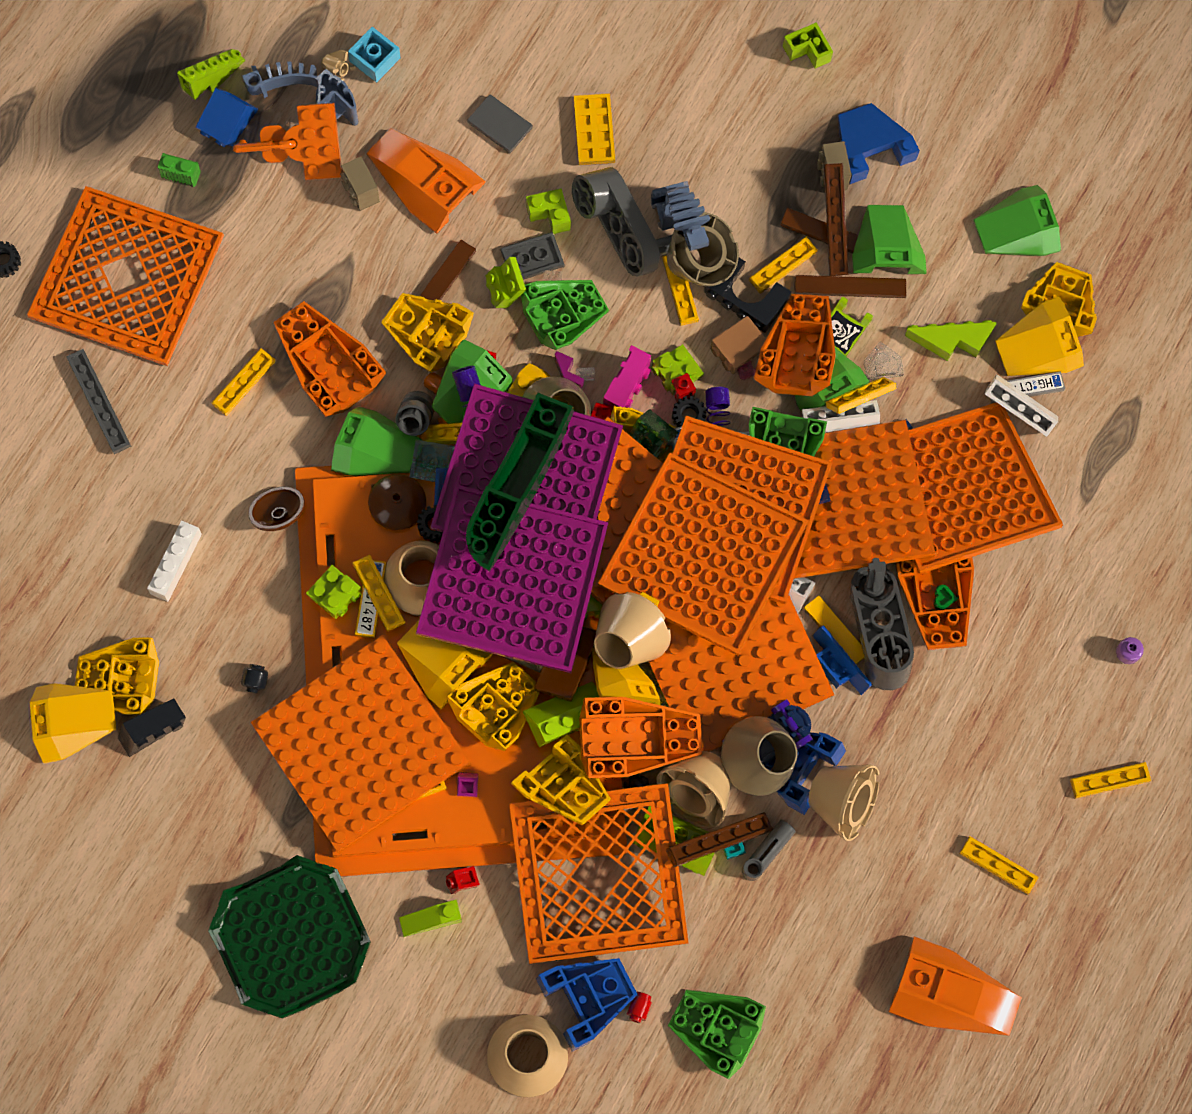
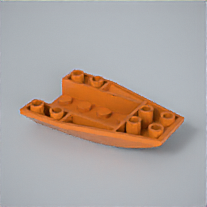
M392 128L366 153L408 211L436 234L449 222V214L469 193L474 195L485 184V180L458 159Z
M791 294L761 347L754 376L757 382L777 394L813 396L830 386L836 354L829 296Z
M305 301L274 321L276 330L303 390L325 417L340 414L370 394L386 374V371L364 344Z
M973 558L964 559L922 574L918 573L913 560L895 562L898 580L927 650L966 647L974 577ZM939 585H947L958 598L956 602L945 610H937L933 603L936 598L935 589Z
M627 697L584 698L579 719L581 760L588 779L629 777L702 754L700 714Z
M914 936L897 992L894 993L888 1012L927 1027L1010 1036L1022 997L954 951Z

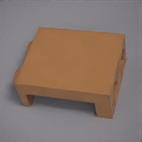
M746 316L714 338L710 349L715 357L721 359L724 369L735 374L739 367L760 354L761 347L766 338L752 320Z

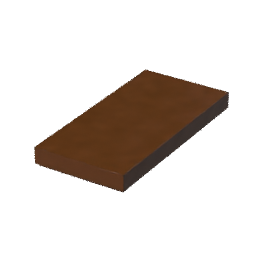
M582 627L571 673L543 666L534 687L535 691L572 702L593 651L596 630Z

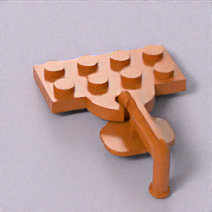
M335 103L298 105L299 124L292 126L289 130H285L280 125L265 126L260 131L261 142L247 143L242 139L233 146V151L236 153L262 151L263 158L270 163L283 162L288 156L296 161H302L304 164L305 180L341 177L342 168Z

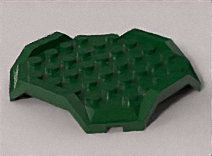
M296 855L281 866L248 882L223 890L218 903L219 906L208 931L222 957L242 1005L284 1019L323 1002L357 983L371 940L336 868Z

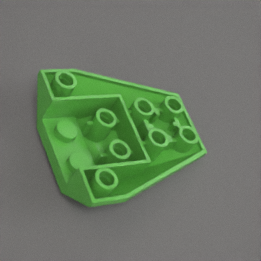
M1038 185L1018 190L974 219L985 254L1046 256L1061 252L1058 222L1047 193Z
M867 205L852 255L853 273H872L874 267L907 268L908 274L927 273L925 254L904 205Z
M592 280L535 281L526 284V291L521 295L523 313L540 343L554 350L571 345L609 312L607 305Z
M465 339L451 353L432 404V408L448 424L463 422L467 407L463 408L462 406L469 402H461L452 376L453 371L474 365L481 386L507 393L513 384L512 376L487 350Z
M835 348L836 358L830 386L813 396H794L796 404L802 412V409L824 407L827 401L870 382L859 366Z
M357 407L348 412L337 437L331 470L346 475L410 473L423 441L417 436L406 435L398 428L395 422L377 411Z
M752 407L749 434L751 437L815 456L824 440L827 421L807 419Z
M686 990L668 1026L711 1071L730 1079L743 1066L761 1031L766 1006L748 997Z

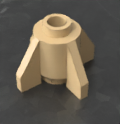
M345 50L327 54L321 61L323 71L327 69L333 75L341 78V80H344L342 77L347 74L348 70H355V66L346 63L348 52Z

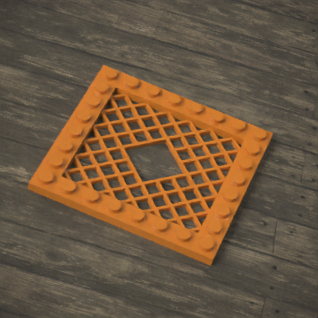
M85 186L27 316L41 323L168 366L224 234ZM104 214L107 221L97 225L95 217ZM108 215L114 216L116 218L110 220ZM92 220H93V223H94L95 226L89 228V227H90V224H91V222H92ZM122 220L124 227L115 231L112 223ZM125 221L131 222L133 224L127 226ZM109 225L112 232L102 236L100 228ZM139 226L142 233L132 237L129 229ZM142 226L149 228L150 230L144 232ZM97 230L100 237L90 241L87 234ZM127 231L129 238L120 242L117 234ZM156 231L159 239L149 243L146 235ZM160 233L166 234L167 236L161 238ZM114 236L117 243L107 247L105 239ZM86 237L88 242L82 244L84 238ZM144 237L147 244L137 248L134 240ZM173 237L176 245L166 249L163 241ZM176 238L184 240V242L178 243ZM102 241L105 248L95 252L92 245ZM132 242L134 249L125 253L122 245ZM161 242L164 250L154 254L151 246ZM190 243L193 251L183 254L180 247ZM90 246L93 253L83 257L80 250ZM119 247L122 254L112 258L110 250ZM149 248L152 255L142 259L139 251ZM178 248L181 256L171 260L168 252ZM107 252L110 259L100 263L97 256ZM77 253H78L79 256H80V259L75 260L76 255H77ZM137 253L149 283L115 297L102 267ZM166 253L169 261L159 265L156 257ZM193 255L192 260L188 265L186 258ZM95 257L97 265L88 268L85 261ZM154 259L157 266L147 270L144 262ZM183 260L186 267L177 271L173 263ZM82 262L85 270L75 273L73 266ZM171 265L174 272L164 276L161 268ZM100 268L102 276L93 279L90 272ZM70 269H71L73 275L67 277V275H68V273H69V271H70ZM159 270L162 277L152 281L149 273ZM186 271V274L183 280L181 281L178 274H181ZM87 273L91 281L80 284L78 277ZM176 276L179 283L169 287L166 279ZM75 278L78 286L68 290L65 282ZM105 279L108 287L98 290L95 283ZM164 281L167 288L157 292L154 285ZM92 284L96 292L85 295L82 288ZM64 285L66 291L60 293L62 286ZM152 286L154 294L145 297L142 290ZM179 288L174 298L172 290ZM80 289L83 297L73 301L70 293ZM110 290L113 298L103 302L100 294ZM139 291L143 299L132 302L130 295ZM169 292L172 300L162 303L159 296ZM68 294L71 302L61 306L58 298ZM98 296L100 303L91 307L87 299ZM127 296L130 304L120 308L117 300ZM157 297L160 305L150 309L147 301ZM85 301L88 308L78 312L75 304ZM115 301L118 309L108 313L105 305ZM144 302L148 310L138 314L135 306ZM172 304L167 315L164 307ZM73 306L76 313L65 309ZM103 307L105 315L95 318L93 310ZM132 307L135 315L125 319L122 311ZM162 308L165 316L155 320L152 312ZM90 312L93 319L85 317L83 314ZM120 313L123 320L113 324L110 316ZM150 314L153 321L143 325L139 317ZM108 318L110 325L100 321ZM137 319L140 327L130 330L128 322ZM165 320V322H164V324H163V326H162V329H161V331H160V329H159L157 323L162 322V321ZM125 324L128 331L117 327ZM155 325L158 332L148 336L145 328ZM142 330L143 333H144V335H145V337L140 336V335H137V334H134V333H136V332Z
M668 783L606 791L610 801L598 811L599 813L593 821L588 820L590 825L584 832L575 826L577 822L572 824L564 816L534 801L509 803L529 964L689 944L679 866L673 867L666 852L668 847L676 845ZM651 806L652 813H650L644 807ZM639 807L632 816L623 810ZM641 809L649 815L644 824H641L634 818ZM618 810L613 818L604 813L606 811ZM620 812L630 818L624 827L614 821ZM601 814L610 821L604 830L595 824ZM558 818L553 826L544 819ZM561 819L570 825L564 835L555 829ZM651 819L653 820L654 833L645 827ZM539 820L533 828L532 821ZM632 820L641 827L635 836L626 830ZM541 822L550 828L545 837L535 831ZM612 823L621 829L615 839L606 832ZM592 825L601 832L595 841L586 835ZM572 828L581 834L576 843H573L566 837ZM643 829L652 835L646 845L637 838ZM552 831L562 837L556 846L546 840ZM623 832L633 838L626 847L617 841ZM534 834L542 840L536 848ZM603 834L612 840V843L606 850L597 843ZM583 837L593 843L587 852L577 846ZM654 838L657 853L648 847ZM563 840H566L573 846L567 855L558 849ZM634 841L644 847L637 856L629 850ZM544 842L553 848L547 857L537 851ZM614 843L624 849L618 858L608 852ZM594 846H597L626 869L603 901L571 877ZM575 848L584 854L578 864L569 858V855ZM646 849L655 856L649 864L640 859V856ZM555 851L564 857L558 866L549 860ZM626 852L635 858L629 867L620 861ZM536 854L544 859L543 863L539 866V868L537 865ZM566 859L575 865L569 875L560 869ZM656 859H658L659 873L651 867ZM637 860L646 867L640 876L631 870ZM546 862L555 868L550 877L540 871ZM648 869L657 875L651 885L642 878ZM557 871L567 877L561 886L551 880ZM628 872L638 878L632 887L622 881ZM539 874L547 880L541 888ZM659 878L662 893L653 887ZM569 879L578 886L572 895L563 889V886ZM639 881H642L649 887L643 896L634 890ZM549 882L558 888L552 897L542 891ZM620 883L629 889L623 898L614 893V890ZM580 888L589 894L583 904L574 897ZM651 889L660 895L654 905L645 899ZM560 891L569 897L563 906L554 900ZM631 892L640 898L634 907L625 901ZM541 894L549 899L548 903L544 906V908L542 905ZM611 894L620 900L614 910L605 904ZM591 897L600 903L594 912L585 906ZM662 898L664 913L656 907ZM571 899L580 905V908L574 915L565 908ZM642 901L651 907L645 916L636 910ZM551 902L560 908L555 917L545 911ZM622 903L631 909L626 918H623L616 912ZM602 906L612 912L605 921L596 915ZM582 908L591 914L586 923H583L576 917ZM653 910L662 915V918L656 925L647 918ZM562 911L572 917L566 926L556 920ZM633 912L643 918L637 927L627 921ZM544 914L552 920L546 928ZM613 915H616L623 921L617 929L608 924ZM594 917L603 923L597 932L587 926ZM665 919L666 925H665V926H659V925L662 923V921ZM573 920H576L583 926L577 935L568 929ZM644 921L653 926L639 929ZM554 922L563 928L557 938L548 931ZM625 923L633 929L620 931ZM605 926L613 931L599 934ZM585 928L589 930L592 934H594L580 936V934L584 931ZM565 931L573 936L559 939ZM546 934L554 940H547Z

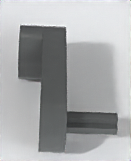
M608 167L577 175L572 183V197L580 215L586 219L594 217L600 219L624 267L632 276L638 277L656 271L660 263V256L667 254L672 235L655 240L624 179L615 168Z
M873 558L872 563L868 564V567L860 568L855 572L851 580L850 598L865 658V675L874 687L881 690H895L906 684L910 677L914 648L897 580L894 574L886 568L885 561L880 562L879 558ZM884 620L888 624L885 626L878 625L875 621Z

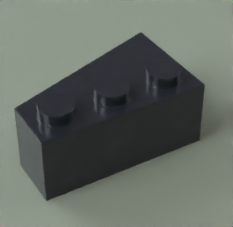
M173 698L123 723L118 740L128 756L131 757L172 731L180 730L183 727L186 716Z

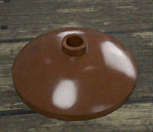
M393 474L380 479L373 486L369 494L368 505L372 517L379 525L390 530H404L417 523L419 514H422V510L426 509V496L422 486L415 479L407 475ZM399 496L400 499L396 501L393 497Z
M291 487L270 489L253 501L249 508V519L254 527L262 531L283 530L300 518L305 509V500L298 490Z

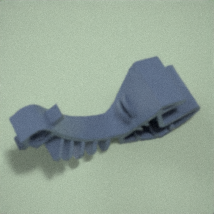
M276 62L279 76L272 77L269 64L265 65L267 80L262 81L256 66H251L253 72L242 75L248 93L251 95L262 93L264 99L268 97L267 91L282 86L297 84L317 87V104L335 103L336 120L343 115L352 125L356 126L359 123L352 92L341 78L333 75L327 69L317 76L315 65H311L309 74H305L304 64L299 63V73H294L292 63L287 62L289 74L283 75L280 62Z
M688 181L654 189L651 193L652 209L657 208L660 219L658 226L662 231L671 228L681 230L689 251L709 246L705 228L701 227V225L708 222L710 217L709 215L699 217L705 212L704 206L698 207L700 200L699 198L694 199L695 194L690 192Z

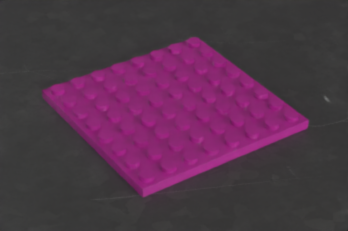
M474 384L431 529L443 532L455 485L480 491L485 490L509 451L534 400ZM574 412L566 428L567 432L531 503L597 519L623 425Z
M455 485L416 635L571 673L608 522L531 503L505 549L489 572L472 558L466 542L468 523L484 491Z

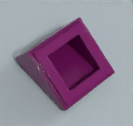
M460 772L458 774L457 796L477 797L478 773Z

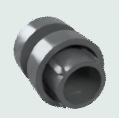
M412 391L406 394L395 418L398 428L406 435L417 436L423 434L428 429L435 412L432 408L433 399L422 391Z

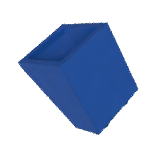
M215 88L196 128L201 130L200 134L203 136L215 138V142L223 147L226 145L233 146L258 111V108L228 91Z

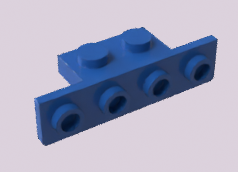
M821 626L812 636L823 648L816 655L826 677L836 689L850 681L860 695L864 694L872 686L871 682L825 626Z

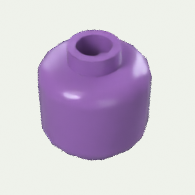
M1133 637L1123 639L1116 648L1117 658L1124 664H1134L1143 655V644L1140 640Z

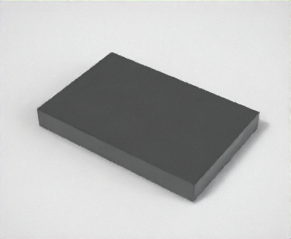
M491 94L467 120V123L508 153H511L533 128L531 123Z
M553 232L500 248L504 262L509 257H516L523 280L565 267Z

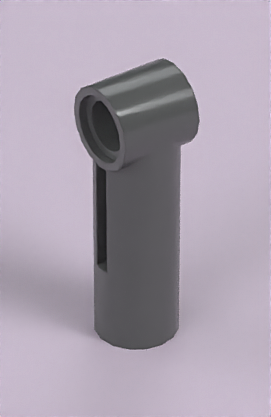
M782 819L776 824L744 864L742 873L745 879L755 881L760 878L796 833L790 824ZM774 841L776 844L761 862L759 859ZM748 866H756L758 873L750 874Z

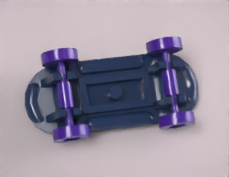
M787 699L771 709L773 714L767 718L776 721L787 731L794 740L797 749L813 740L809 734L811 731V719L804 709L799 706L790 705ZM765 738L759 747V757L764 766L776 758L772 744Z

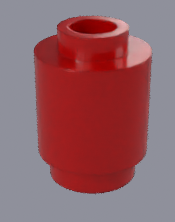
M637 992V996L631 1001L627 1011V1015L630 1017L629 1020L635 1023L646 1021L652 1004V997L650 995Z

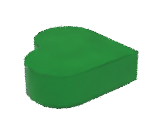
M939 585L935 589L936 598L933 603L937 610H945L958 600L947 585Z

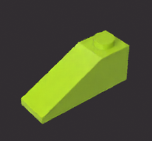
M457 899L399 917L404 937L462 922Z

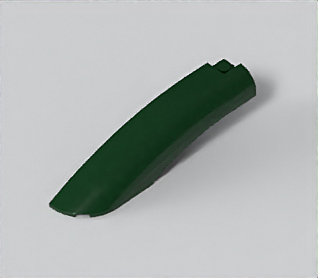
M537 393L509 451L492 480L486 486L466 531V542L469 552L476 563L490 572L537 493L567 432L566 428L574 413L573 406Z

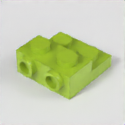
M509 257L501 266H494L485 275L486 287L491 292V303L495 308H508L526 291L516 257Z
M683 344L671 352L667 351L652 361L651 369L654 375L661 378L664 389L667 392L670 391L672 395L676 393L671 383L673 379L688 373L692 382H695L704 376L703 371Z
M331 565L306 592V595L333 618L337 619L338 616L342 617L347 612L348 605L352 601L356 602L359 599L362 590L350 577L344 575Z

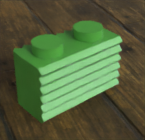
M163 153L158 164L161 178H168V180H175L183 184L186 183V185H193V187L196 186L201 172L198 162Z

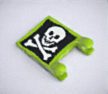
M841 297L831 313L834 346L847 357L862 333L871 323L873 315L866 313L861 323L857 322L842 312L847 306L848 299Z

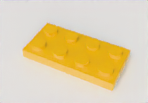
M610 94L575 95L574 111L579 165L615 163Z

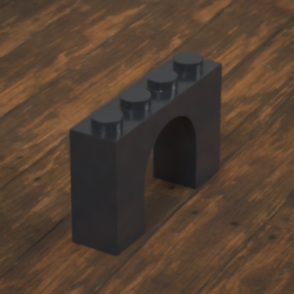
M739 257L737 267L732 276L719 285L705 286L704 293L711 300L720 302L726 310L735 312L741 320L748 316L760 331L766 332L785 307L792 292L776 282L761 301L756 303L741 301L736 297L732 289L733 283L745 268L746 261Z

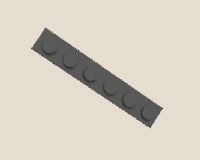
M84 349L66 356L114 455L132 447Z

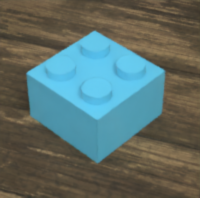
M371 27L348 51L349 62L376 83L401 58L400 48L374 27Z

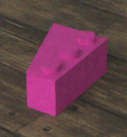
M633 345L630 346V352L626 361H622L620 371L612 380L603 397V404L626 408L632 406L633 400L631 399L634 394H639L642 388L641 382L643 379L647 380L651 373L650 354Z

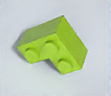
M817 22L784 36L782 47L790 61L807 54L815 69L831 62L833 50Z
M562 188L526 196V208L530 222L548 218L553 234L571 230V220Z

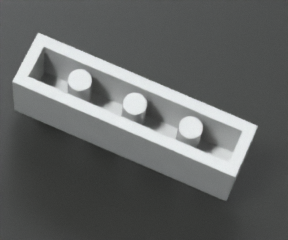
M997 374L985 390V395L1046 437L1058 423L1059 417Z
M877 400L867 401L840 414L826 407L802 409V418L827 421L825 433L880 424Z
M181 520L147 588L151 595L164 601H169L202 535L198 527Z

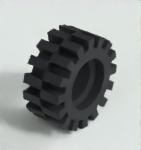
M0 241V255L7 254L10 256L8 263L0 265V278H3V275L7 278L9 273L13 276L15 274L14 270H19L18 265L21 266V257L13 244L10 245L9 242L4 244L3 241Z
M685 396L683 400L680 398L678 403L674 404L672 419L677 427H682L685 420L682 412L687 408H691L696 412L695 419L705 421L706 407H704L703 402H699L698 398L695 400L693 396H690L687 399V396Z
M433 505V508L428 506L427 510H422V514L418 516L417 525L420 535L426 541L428 539L438 543L442 538L443 532L431 530L427 526L428 521L434 517L437 505Z

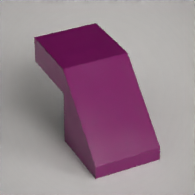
M556 351L555 363L560 376L571 380L582 389L584 378L570 373L573 366V358Z

